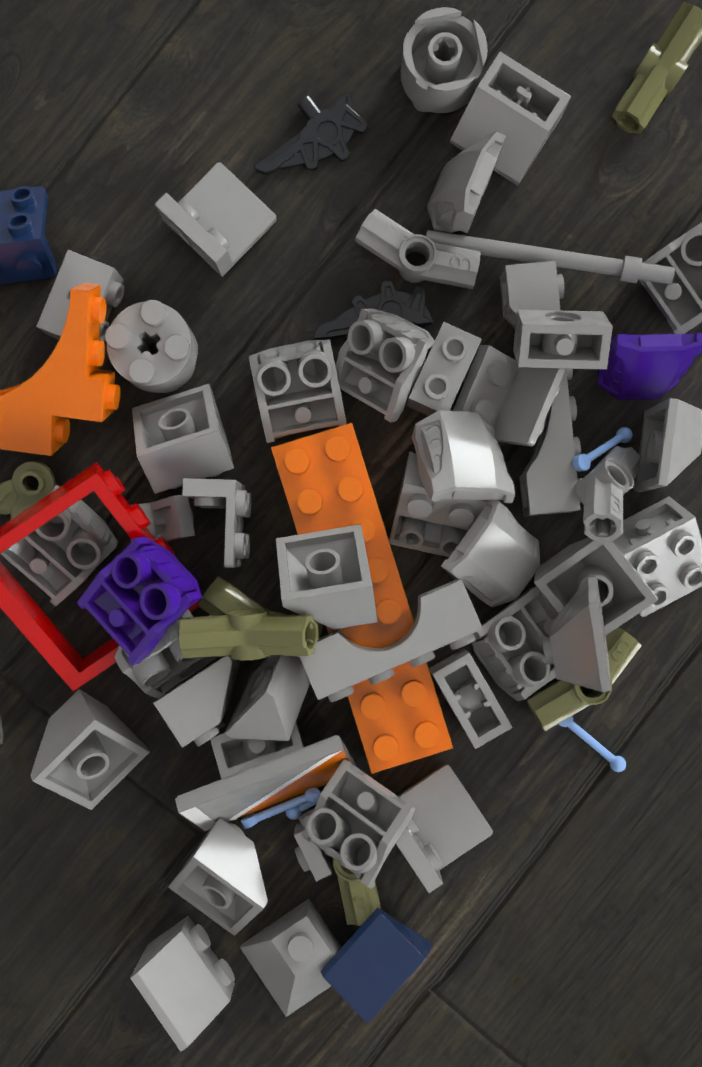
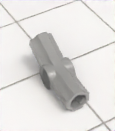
M376 209L369 213L361 225L355 242L396 268L406 281L419 283L426 280L473 290L481 251L434 243L427 236L413 234ZM412 252H419L425 256L427 262L421 266H414L407 261L406 256Z
M615 446L589 474L576 484V494L584 505V534L595 542L600 540L612 542L623 534V495L633 488L634 479L641 471L639 467L641 456L632 447L621 448Z

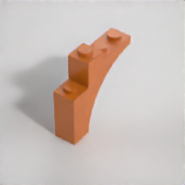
M82 283L71 288L66 323L50 357L27 381L0 390V449L52 456L69 439L70 421L65 419V417L103 422L114 410H117L120 402V386L115 385V371L99 369L103 365L105 358L104 341L99 340L100 324L104 323L106 317V300L101 297V285Z

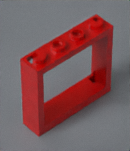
M98 462L0 527V553H2L94 491L132 541L137 537H146L166 548L176 557L168 542L162 536L156 539L147 528L151 522L143 509L137 503L130 506L121 494L125 491V488L120 479L115 477L110 469L104 472ZM0 561V608L72 691H75L116 663L114 657L119 644L113 638L82 658ZM194 603L188 610L192 612L199 607V603Z

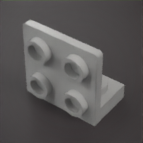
M220 162L216 163L178 203L167 192L155 203L163 221L221 277L277 221L275 213Z
M480 345L453 411L479 412L494 427V436L497 442L532 447L544 429V421L554 398L559 393L561 380L566 368L518 367L516 360L490 345Z
M183 478L182 496L193 499L194 506L208 509H226L224 567H242V560L249 559L250 534L243 533L244 517H251V493H247L245 486L237 480Z
M668 496L623 520V534L613 542L658 597L657 602L639 613L642 617L702 587V538L694 515Z
M449 764L442 765L398 795V797L413 806L415 811L396 845L428 893L443 884L440 870L493 834V830Z

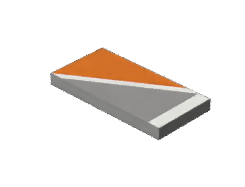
M335 735L179 795L175 798L178 813L205 832L210 830L219 818L228 823L304 794L310 787L319 788L327 785L344 759L354 766L356 765L340 736Z

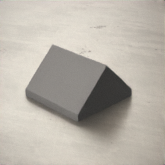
M270 655L251 672L225 735L232 739L289 741L310 684L300 657Z

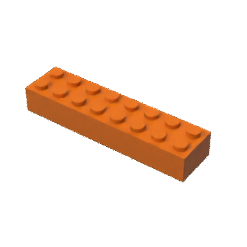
M349 423L271 447L298 535L359 524L362 527L378 622L340 629H332L326 626L328 634L339 630L352 642L369 648H381L396 643L408 633L414 620L353 424ZM408 661L394 667L395 675L382 682L371 685L369 679L352 685L354 693L350 694L348 699L372 774L453 749L427 662L411 667Z

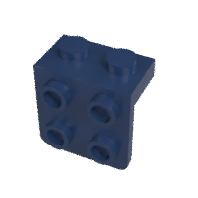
M21 186L12 190L0 191V284L55 278L57 276V264L45 237L48 195L42 186Z

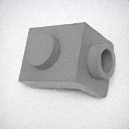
M175 495L151 503L138 504L149 518L151 524L147 528L156 539L162 536L167 542L195 536L194 517L190 508L189 498Z
M313 808L299 817L300 823L295 826L294 837L299 845L295 848V853L302 869L305 872L311 870L315 880L318 881L332 873V860L324 850L301 836L310 816L313 814L315 809Z

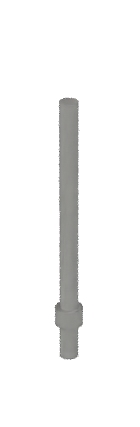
M428 230L426 234L434 243L481 251L480 255L529 263L556 261V267L619 276V281L637 283L639 279L672 284L675 267L642 263V258L624 256L623 260Z

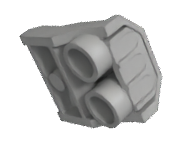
M499 132L488 134L445 164L427 204L434 231L445 233L462 231L468 233L480 200L493 173L506 135Z
M702 222L643 262L675 267L672 284L639 280L675 334H685L702 322Z
M372 308L361 309L357 322L351 325L348 331V339L341 347L337 358L336 371L340 389L383 413L385 420L389 422L397 421L404 410L408 395L417 380L428 349L434 345L435 340L428 331L397 315Z
M309 340L269 348L249 356L267 443L275 442V439L291 434L347 424L330 340Z
M438 410L415 424L412 441L417 455L419 477L430 501L467 499L503 500L504 503H513L515 497L514 484L507 472L503 454L494 436L495 429L479 412Z
M56 485L50 493L58 489L59 486ZM79 500L0 553V555L51 597L50 602L57 606L81 585L95 568L116 548L118 540L107 523L87 504Z
M488 500L486 507L448 560L445 559L441 567L455 580L461 579L465 588L490 607H495L516 600L540 567L539 540L529 534L517 522L506 506L499 500Z
M536 585L482 625L483 630L473 633L476 639L472 642L474 653L495 683L516 701L527 699L542 686L556 678L554 664L546 665L543 639L550 638L551 623L559 613Z
M189 610L174 623L151 653L139 664L132 666L127 660L129 655L120 645L114 658L122 673L130 677L144 693L158 699L161 698L166 692L216 659L223 657L182 658L179 645L180 619L193 617Z
M344 759L319 795L313 814L310 816L301 836L324 850L327 855L340 862L341 866L353 872L361 880V883L373 889L375 879L383 863L411 821L415 808Z

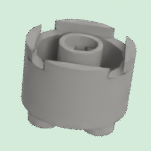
M449 7L429 10L415 20V24L406 34L402 52L401 82L405 93L418 111L433 113L456 111L469 104L480 83L488 52L487 40L481 26L475 20L472 23L469 19L461 16L462 11Z
M157 300L139 302L120 312L107 328L105 340L107 342L109 359L116 371L136 388L154 393H169L182 387L192 377L196 368L198 354L197 340L187 323L173 308ZM156 343L159 351L152 355L149 352V346Z

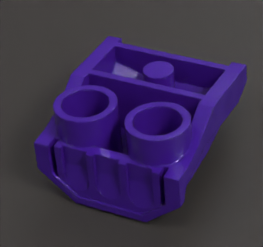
M702 333L617 334L611 340L607 370L597 369V385L617 400L659 399L679 383V379L688 371L695 357L702 353Z
M137 537L133 539L121 554L116 556L109 565L98 573L77 604L81 609L87 608L129 655L127 660L133 666L139 664L151 653L166 632L191 605L200 601L202 595L197 580L169 550L146 537Z

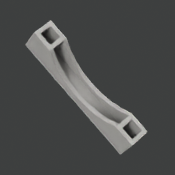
M556 261L505 266L499 277L503 317L514 328L516 326L517 309L560 310L559 299L564 297V278L562 274H557ZM566 368L561 380L559 393L551 404L544 421V429L539 436L532 457L519 476L523 517L570 513L581 510L580 503L582 502L576 494L575 487L582 478H577V471L572 464L573 458L581 454L579 438L573 437L572 421H575L577 417V405L575 397L569 396L568 380L572 379L573 369Z

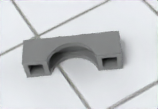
M456 579L418 595L417 615L411 629L402 639L392 645L381 648L364 647L352 642L337 630L318 639L315 653L310 656L299 657L317 699L320 700L328 696L330 702H334L354 693L352 685L369 679L370 684L373 685L394 676L393 668L409 661L410 666L415 667L434 659L433 651L449 644L451 650L468 645L476 640L473 633L483 630L463 581Z

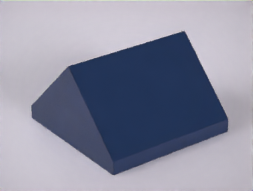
M377 907L320 972L323 978L368 1024L424 962L432 945L429 940Z

